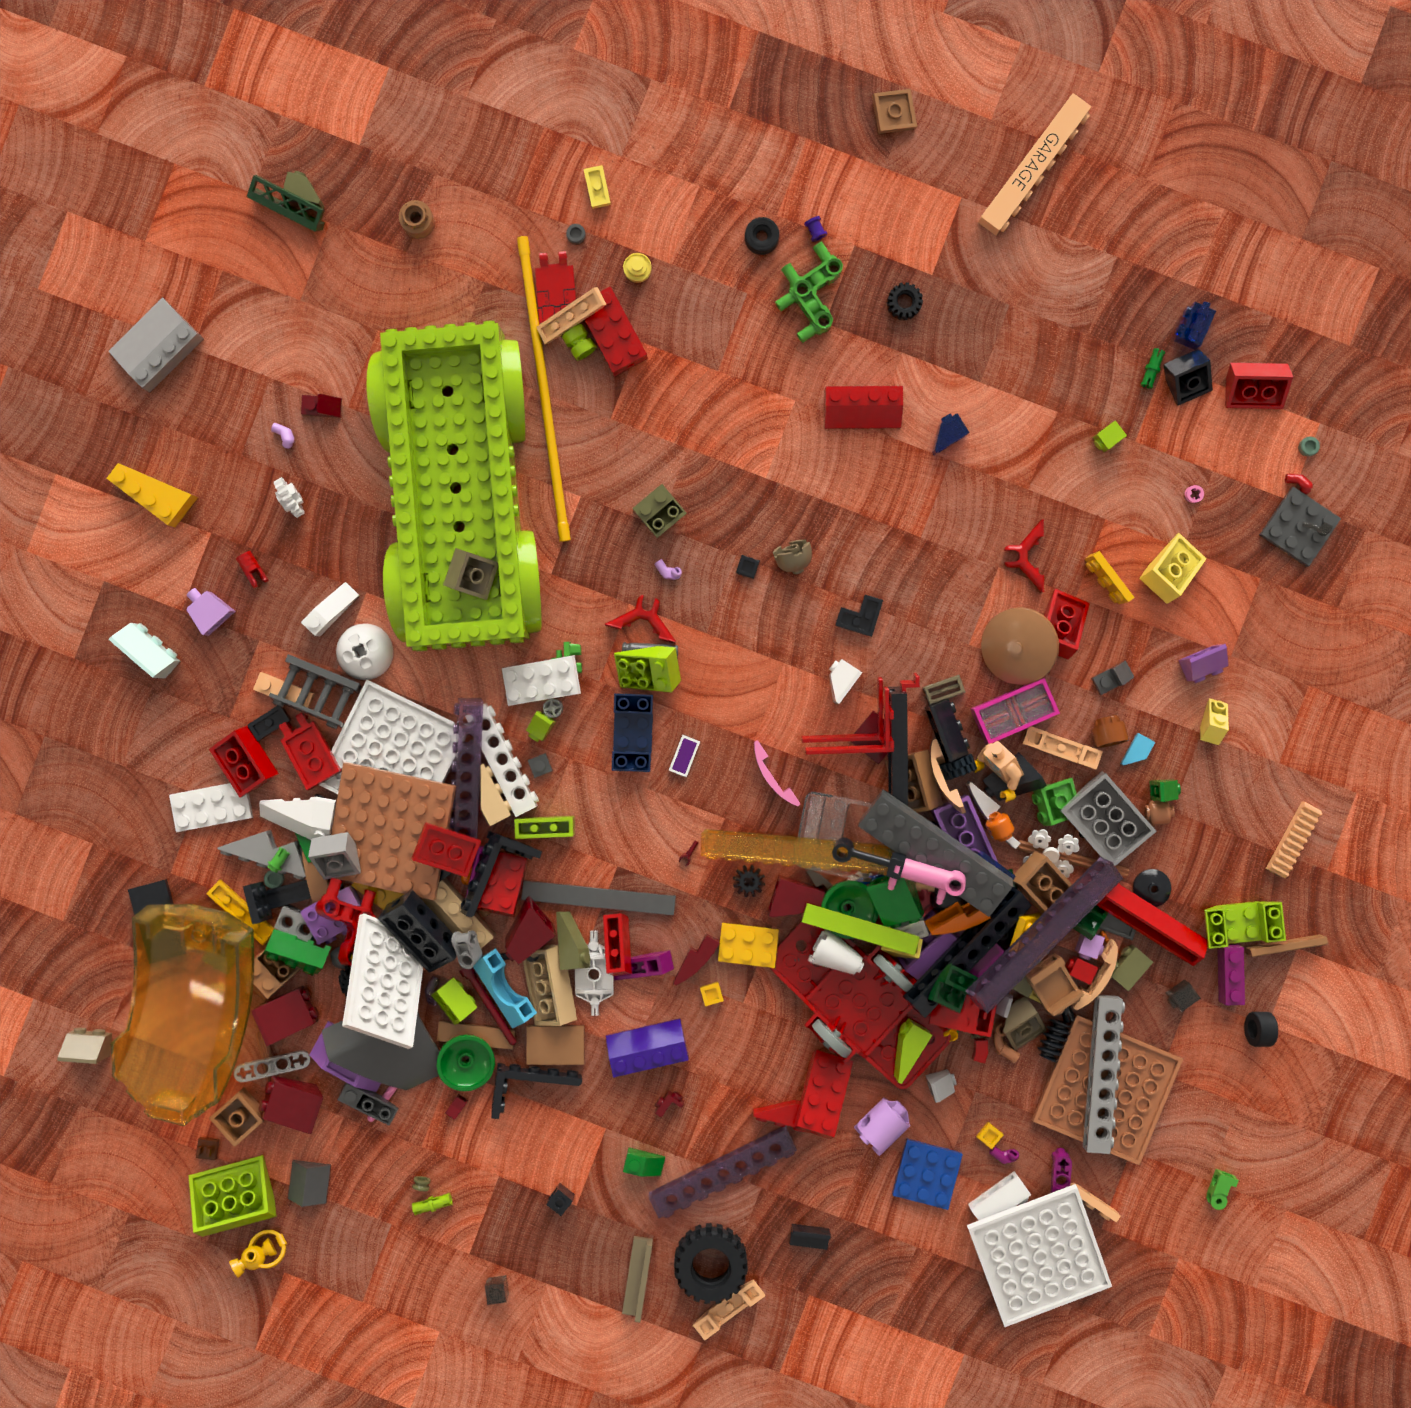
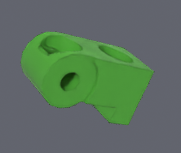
M1215 1169L1206 1194L1210 1205L1216 1210L1224 1209L1228 1202L1227 1196L1231 1186L1237 1187L1239 1180L1230 1173Z

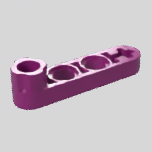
M1057 1148L1051 1155L1053 1166L1050 1193L1069 1187L1071 1184L1072 1161L1064 1148ZM1059 1176L1066 1177V1181L1063 1184L1056 1183V1179Z

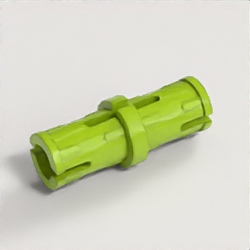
M450 1193L438 1197L430 1196L426 1200L412 1203L413 1213L418 1215L429 1211L435 1212L436 1209L452 1206V1196Z

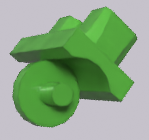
M564 642V657L581 655V645ZM556 650V658H561L562 650ZM576 663L577 673H582V663Z

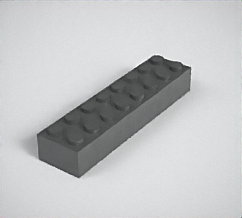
M882 789L860 819L858 827L893 851L906 855L907 859L948 871L956 870L962 872L966 877L964 892L959 897L988 917L1013 887V879L884 789ZM953 880L950 882L953 886H959L961 884L957 880Z

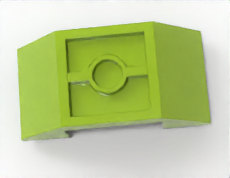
M1245 902L1217 905L1204 910L1209 949L1228 947V944L1261 940L1266 943L1286 941L1282 902Z

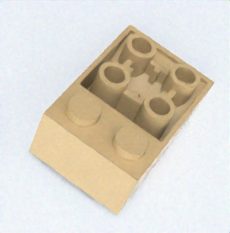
M482 764L480 766V811L490 827L509 817L512 808L508 801H503L500 796L503 792L499 784H494L491 778L494 775L490 767H485Z

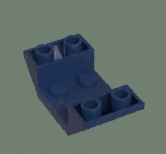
M614 693L612 771L650 772L653 695Z

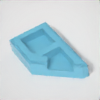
M1137 733L1120 764L1127 765L1147 759L1155 742Z

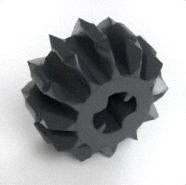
M751 864L750 870H747L746 865H743V873L739 869L736 870L740 877L733 876V880L739 881L734 883L733 886L734 888L741 886L737 891L738 894L745 890L744 896L748 897V893L751 891L752 896L755 897V889L759 893L762 892L758 885L765 886V882L759 881L765 878L764 874L758 875L761 871L760 868L753 872L754 865ZM753 877L754 879H752V881L754 883L752 885L750 883L746 885L745 878Z

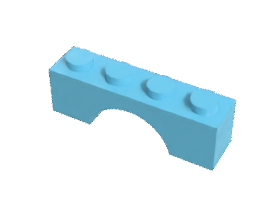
M495 948L484 954L473 968L513 1029L528 1021L537 1012L527 997L517 994L509 986L504 973L506 963Z

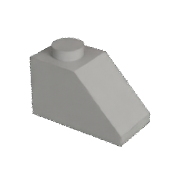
M948 1069L925 1075L930 1093L936 1103L955 1092L956 1079L954 1074H950Z

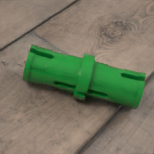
M1158 348L1153 349L1149 364H1146V372L1140 386L1145 387L1147 385V389L1153 388L1156 375L1161 370L1160 364L1165 351L1161 350L1159 352Z

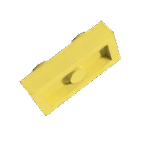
M603 166L584 169L592 209L611 205Z

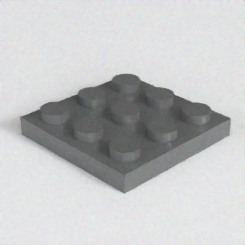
M1291 487L1259 535L1308 567L1341 518L1295 487Z

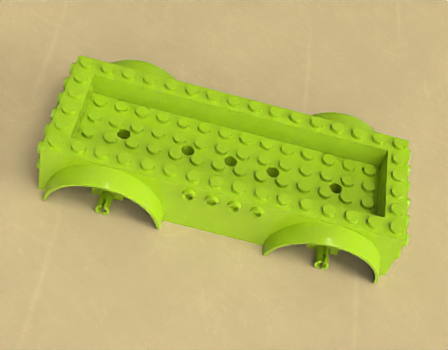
M484 321L483 324L476 325L474 322L464 323V326L446 324L443 328L425 326V329L419 330L416 327L405 328V331L387 329L385 330L386 332L380 333L381 351L373 353L369 360L367 369V399L374 431L383 449L390 453V456H388V466L392 469L389 483L390 487H393L394 495H391L392 507H395V515L392 516L394 527L396 526L398 542L392 543L388 547L383 566L384 599L391 627L397 638L401 642H405L406 647L412 648V651H427V648L430 647L435 650L447 649V646L465 648L466 644H471L474 647L485 646V643L501 645L505 644L504 641L523 643L524 640L530 639V633L541 631V597L534 533L527 530L521 531L514 443L525 441V409L518 341L505 340L503 331L495 321ZM446 387H452L453 394L450 397H445L443 390ZM458 447V452L455 455H451V449ZM457 485H461V491L454 494V488ZM464 523V530L457 532V526ZM455 548L498 562V569L487 600L443 585Z

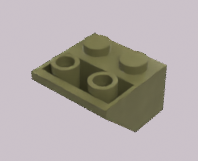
M663 484L632 508L656 538L660 537L687 514Z

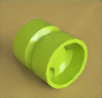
M583 324L574 326L562 336L567 347H572L571 353L576 361L586 358L597 349L592 338H587L588 332Z

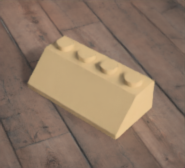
M444 878L439 882L435 900L425 898L421 900L452 933L457 931L461 933L475 931L480 948L484 947L495 937L496 933L477 912H475L473 917H468L460 912L464 897L447 878Z
M558 944L542 946L531 955L532 958L539 956L536 961L529 962L527 959L523 961L530 1002L537 1012L533 1016L535 1026H562L577 1020L569 971L560 970Z

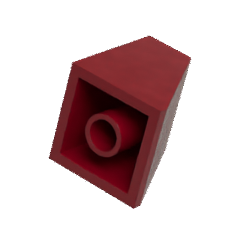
M778 875L767 911L770 917L802 914L804 913L806 903L821 907L825 892L823 888Z
M530 896L525 899L505 937V953L512 962L515 960L518 965L555 937L553 923Z
M304 986L264 1002L251 1011L266 1046L276 1043L318 1021V1011L316 1007L312 1006L310 993Z
M272 1076L270 1082H267L265 1086V1098L259 1104V1112L262 1118L288 1128L312 1134L324 1098L317 1084Z

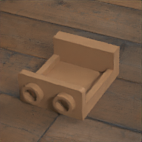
M1056 953L1023 974L1042 1006L1051 1016L1062 1014L1065 1008L1078 1003L1080 998L1084 996V993L1078 989L1065 968L1064 964L1066 963Z

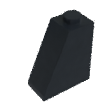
M1019 752L1014 755L1024 773L1016 790H1014L1016 796L1047 786L1043 777ZM992 772L983 779L986 786L984 790L991 798L994 796L998 801L1006 799V797L1000 798V792L1008 789L1007 784L1000 777Z

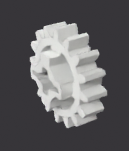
M282 477L274 481L275 488L277 489V492H275L276 498L286 512L291 511L296 518L303 515L305 511L301 504L304 502L292 483L288 485Z

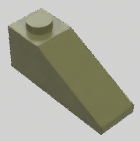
M556 912L560 970L590 968L589 948L571 912Z

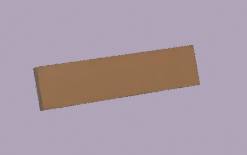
M1318 934L1245 947V953L1251 957L1327 945L1328 941L1326 936Z
M439 1021L437 1041L448 1042L450 1039L460 1035H474L485 1040L490 1047L511 1050L514 1048V1046L509 1044L499 1027L465 1023L454 1025L453 1022ZM510 1029L513 1036L515 1037L516 1029Z

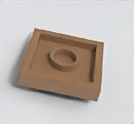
M911 89L880 92L872 95L879 134L916 129L917 122Z

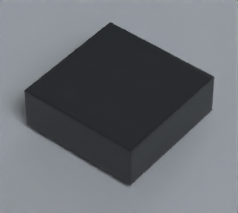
M741 555L736 574L754 579L760 560Z

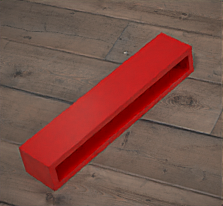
M1110 880L1102 887L1096 903L1097 906L1192 966L1204 959L1208 947L1207 939L1114 880Z

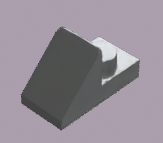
M1126 660L1091 679L1099 694L1103 695L1118 686L1125 685L1134 678V675Z

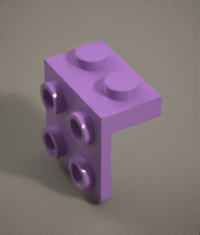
M317 902L303 909L301 915L317 944L325 942L327 945L337 939V934L342 932L345 935L348 929L343 922L331 921L318 915L315 910ZM328 903L325 906L326 912H329L330 906Z

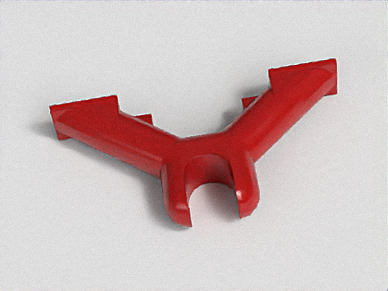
M1044 519L1038 522L1020 545H1007L1004 548V551H1014L1018 554L1017 561L1004 562V565L1007 568H1020L1040 593L1044 592L1045 578L1044 575H1040L1039 568H1034L1028 561V552L1034 545H1039V539L1044 536Z
M641 595L637 599L635 609L605 623L606 627L622 630L623 627H630L631 623L639 619L647 620L653 627L652 633L657 634L660 640L676 643L674 637L657 615L660 605L657 598L654 600L652 609L645 611L642 608L644 595Z

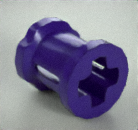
M820 216L813 217L804 223L805 227H808L812 242L821 240L828 234L820 223Z

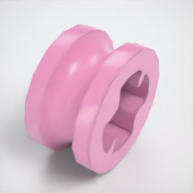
M1198 485L1188 487L1185 491V498L1190 503H1197L1204 497V491ZM1192 489L1193 491H1198L1196 500L1195 497H1190V495L1192 494Z

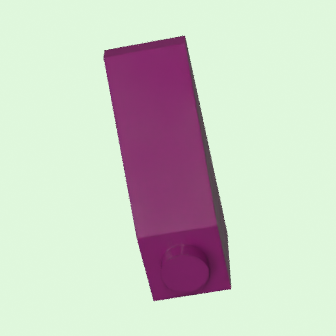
M670 950L631 957L632 974L614 976V981L663 975L673 970L674 966Z

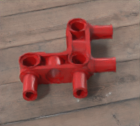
M330 878L326 894H323L321 900L317 902L315 910L318 915L325 919L340 921L347 926L348 930L344 942L341 943L338 959L342 965L352 966V960H348V955L352 953L353 959L359 915L364 913L376 918L372 910L376 892L365 890L361 905L355 906L340 901L337 898L342 881ZM327 903L330 906L329 912H326L325 906Z

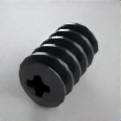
M1050 1018L1049 1021L1053 1026H1046L1050 1033L1043 1032L1047 1040L1040 1039L1044 1046H1037V1049L1041 1052L1040 1056L1058 1063L1059 1060L1055 1056H1061L1062 1054L1058 1048L1064 1049L1065 1046L1061 1041L1067 1042L1068 1039L1064 1034L1070 1035L1071 1032L1067 1027H1073L1057 1019Z

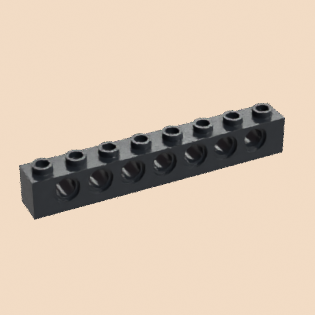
M1012 887L990 915L991 919L966 929L920 977L913 987L903 995L905 1000L919 1014L926 1018L938 1005L928 998L936 980L948 964H952L966 972L972 970L1005 933L1012 928L1019 920V917L1023 916L1032 906L1022 892Z

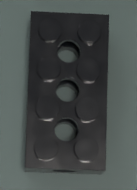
M413 890L387 904L378 917L379 921L428 973L452 962L457 957L452 945L453 933Z

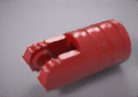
M247 551L236 558L253 588L258 587L257 581L252 575L254 572L258 573L264 583L269 581L251 551Z

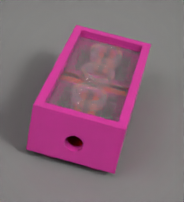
M1045 678L1023 685L970 709L985 744L994 743L1060 714Z

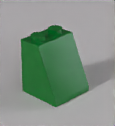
M883 876L873 879L867 886L868 893L883 926L897 928L902 925L901 923L909 921V924L920 921V918H922L924 911L914 881L900 877V880L897 879L894 890H889L888 882L890 877Z

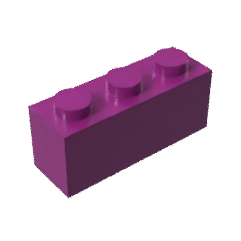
M1228 944V947L1217 948L1219 1002L1226 1006L1245 1005L1244 947L1238 944Z

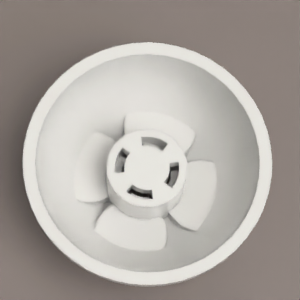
M357 624L348 628L339 638L336 647V657L342 670L349 676L359 680H371L381 676L389 668L393 659V645L388 634L380 627L372 624Z

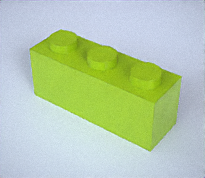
M574 816L514 819L515 839L573 837L575 835Z

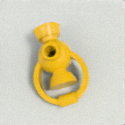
M263 1230L257 1233L251 1239L249 1246L243 1251L241 1259L237 1258L229 1261L237 1278L245 1272V1269H269L277 1266L283 1260L286 1253L287 1242L283 1234L275 1230ZM264 1235H276L275 1238L280 1248H282L281 1253L274 1262L264 1264L265 1257L267 1255H277V1251L269 1238L263 1242L262 1247L255 1245V1243Z

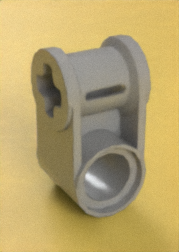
M457 931L453 933L452 945L458 962L463 968L471 969L482 957L477 934L475 931H468L467 933Z

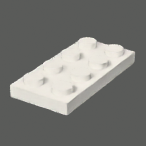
M575 655L502 668L508 706L581 694Z
M231 783L169 795L176 832L253 818L249 793L240 798Z

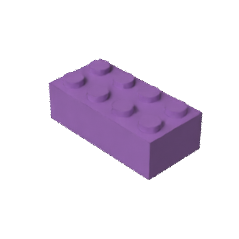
M969 795L960 796L966 811L964 814L957 811L949 802L931 810L940 829L996 868L1000 867Z

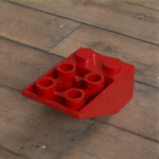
M973 993L972 996L966 995L960 1013L938 1004L930 1013L928 1023L991 1037L998 998Z

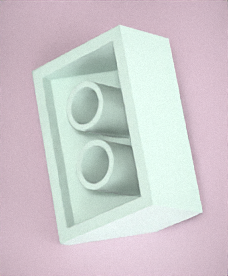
M130 623L109 638L116 647L152 678H166L180 662L176 658L177 654L170 648L166 649L162 646L163 642L158 637H152L148 634V629L141 623Z

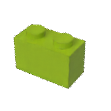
M453 977L431 996L453 1024L456 1025L472 1013L477 1006L475 1005L474 998L467 995L464 991L462 983Z

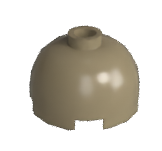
M806 540L789 542L790 545L783 549L781 546L774 549L773 555L778 567L786 572H793V574L802 573L812 560V548L810 542H806Z

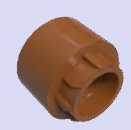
M1118 715L1095 720V728L1092 729L1096 748L1110 747L1129 741L1125 722L1120 721Z

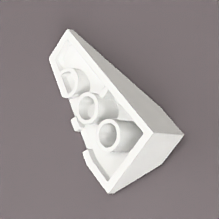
M310 797V800L294 798L293 801H284L282 799L260 800V817L311 840L312 838L331 835L336 800L321 797Z

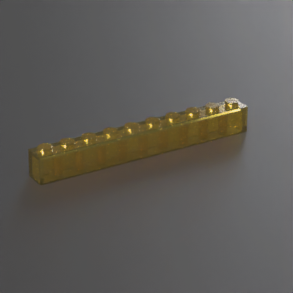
M705 829L701 833V856H706V859L710 860L725 858L726 861H736V859H740L746 863L762 861L766 865L782 863L783 866L788 867L796 864L801 865L802 868L818 866L823 870L839 868L843 872L859 870L860 873L865 874L874 871L880 875H886L888 867L855 857L844 863L836 861L832 851L837 840ZM853 842L854 849L891 860L892 853L895 852L884 844ZM839 847L840 852H848L845 847Z

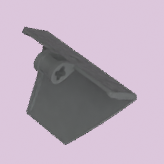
M418 1012L413 1047L409 1049L342 1027L343 1020L322 1030L329 1061L365 1078L388 1086L409 1090L439 1076L437 1071L439 1049L424 1026Z

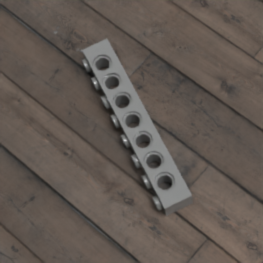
M1099 994L1094 1000L1083 1148L1088 1153L1110 1154L1111 1148L1114 1147L1112 1129H1115L1116 1125L1115 1117H1113L1114 1110L1117 1108L1115 1090H1118L1119 1081L1116 1079L1117 1071L1120 1070L1118 1052H1121L1122 1049L1120 1033L1123 1032V1021H1121V1015L1125 1011V1003L1119 996ZM1113 1012L1112 1019L1106 1020V1014ZM1107 1031H1111V1037L1105 1040L1104 1034ZM1109 1050V1051H1110L1109 1057L1106 1058V1059H1103V1058H1102V1054H1103L1105 1051ZM1108 1070V1075L1105 1078H1101V1072ZM1107 1089L1106 1095L1099 1097L1100 1091ZM1104 1108V1115L1098 1116V1111ZM1099 1128H1104L1101 1135H1096V1131Z

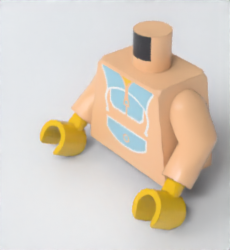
M999 741L985 745L979 753L978 759L975 760L977 769L974 773L984 769L985 762L1007 784L1008 789L1000 792V798L1006 797L1005 802L1014 800L1016 798L1014 790H1016L1020 778L1024 775L1017 759Z

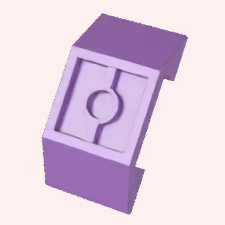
M328 1021L324 1029L333 1025V1023ZM322 1033L320 1034L309 1054L320 1068L356 1088L377 1092L381 1083L353 1073L329 1061Z

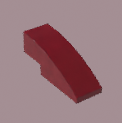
M706 933L698 950L690 947L673 984L677 986L697 973L714 954L720 944V940Z

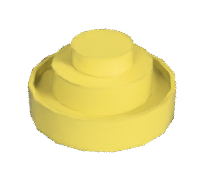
M641 253L629 255L623 265L626 277L636 283L648 279L652 270L650 260Z

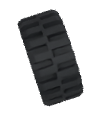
M706 1223V1227L703 1228L701 1225L695 1226L693 1232L692 1230L686 1232V1237H682L679 1241V1246L676 1247L674 1258L675 1278L678 1279L680 1289L684 1288V1293L688 1297L693 1295L694 1301L700 1302L701 1299L704 1300V1304L709 1305L710 1301H715L716 1304L722 1303L721 1299L725 1298L728 1301L732 1298V1293L737 1294L740 1291V1285L745 1283V1275H747L748 1271L746 1249L744 1243H741V1238L737 1234L734 1235L733 1230L730 1228L725 1230L721 1224L712 1227V1223ZM717 1249L728 1257L729 1267L718 1277H703L693 1268L694 1257L702 1250Z

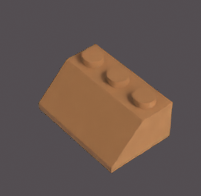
M928 749L908 754V807L918 813L942 806L943 802ZM885 760L888 771V760Z

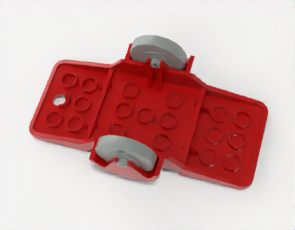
M800 922L778 945L776 968H770V970L815 1013L804 1026L809 1028L825 1047L836 1053L845 1064L855 1053H858L897 1088L907 1089L950 1044L951 1035L949 1034L945 1037L943 1035L948 1029L929 1024L930 1013L924 1018L905 1000L903 995L917 981L893 957L881 950L879 945L868 956L851 939L841 938L863 957L862 962H864V966L860 973L856 972L854 975L809 962L808 958L810 954H814L813 947L824 929ZM799 940H804L807 943V947L802 951L796 948V943ZM909 1018L928 1029L932 1037L903 1083L900 1084L894 1077L898 1034L901 1025Z

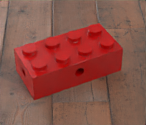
M610 286L600 291L606 306L586 318L584 322L615 377L647 360L648 357Z
M819 1050L812 1053L794 1129L827 1139L835 1137L853 1065L852 1060L845 1064L839 1056Z

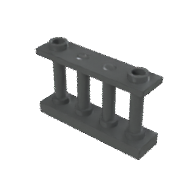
M288 654L285 662L289 665L290 670L278 696L272 693L269 694V697L273 700L272 703L280 707L286 705L327 722L326 725L331 728H343L344 724L339 721V718L350 694H353V692L359 694L362 688L360 683ZM302 670L307 673L306 676L308 677L296 703L285 699L297 672L299 673ZM319 677L325 680V686L314 710L304 707L303 704L314 680H317ZM338 685L343 687V693L332 717L321 714L332 687Z

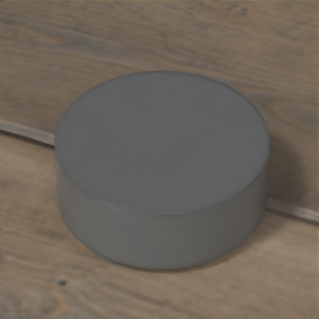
M579 224L570 225L566 231L568 241L574 245L581 244L586 238L585 229Z

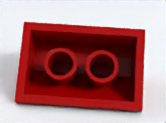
M1230 363L1226 376L1225 407L1283 409L1293 380L1289 365L1276 363Z
M248 726L234 730L209 749L240 798L279 774Z

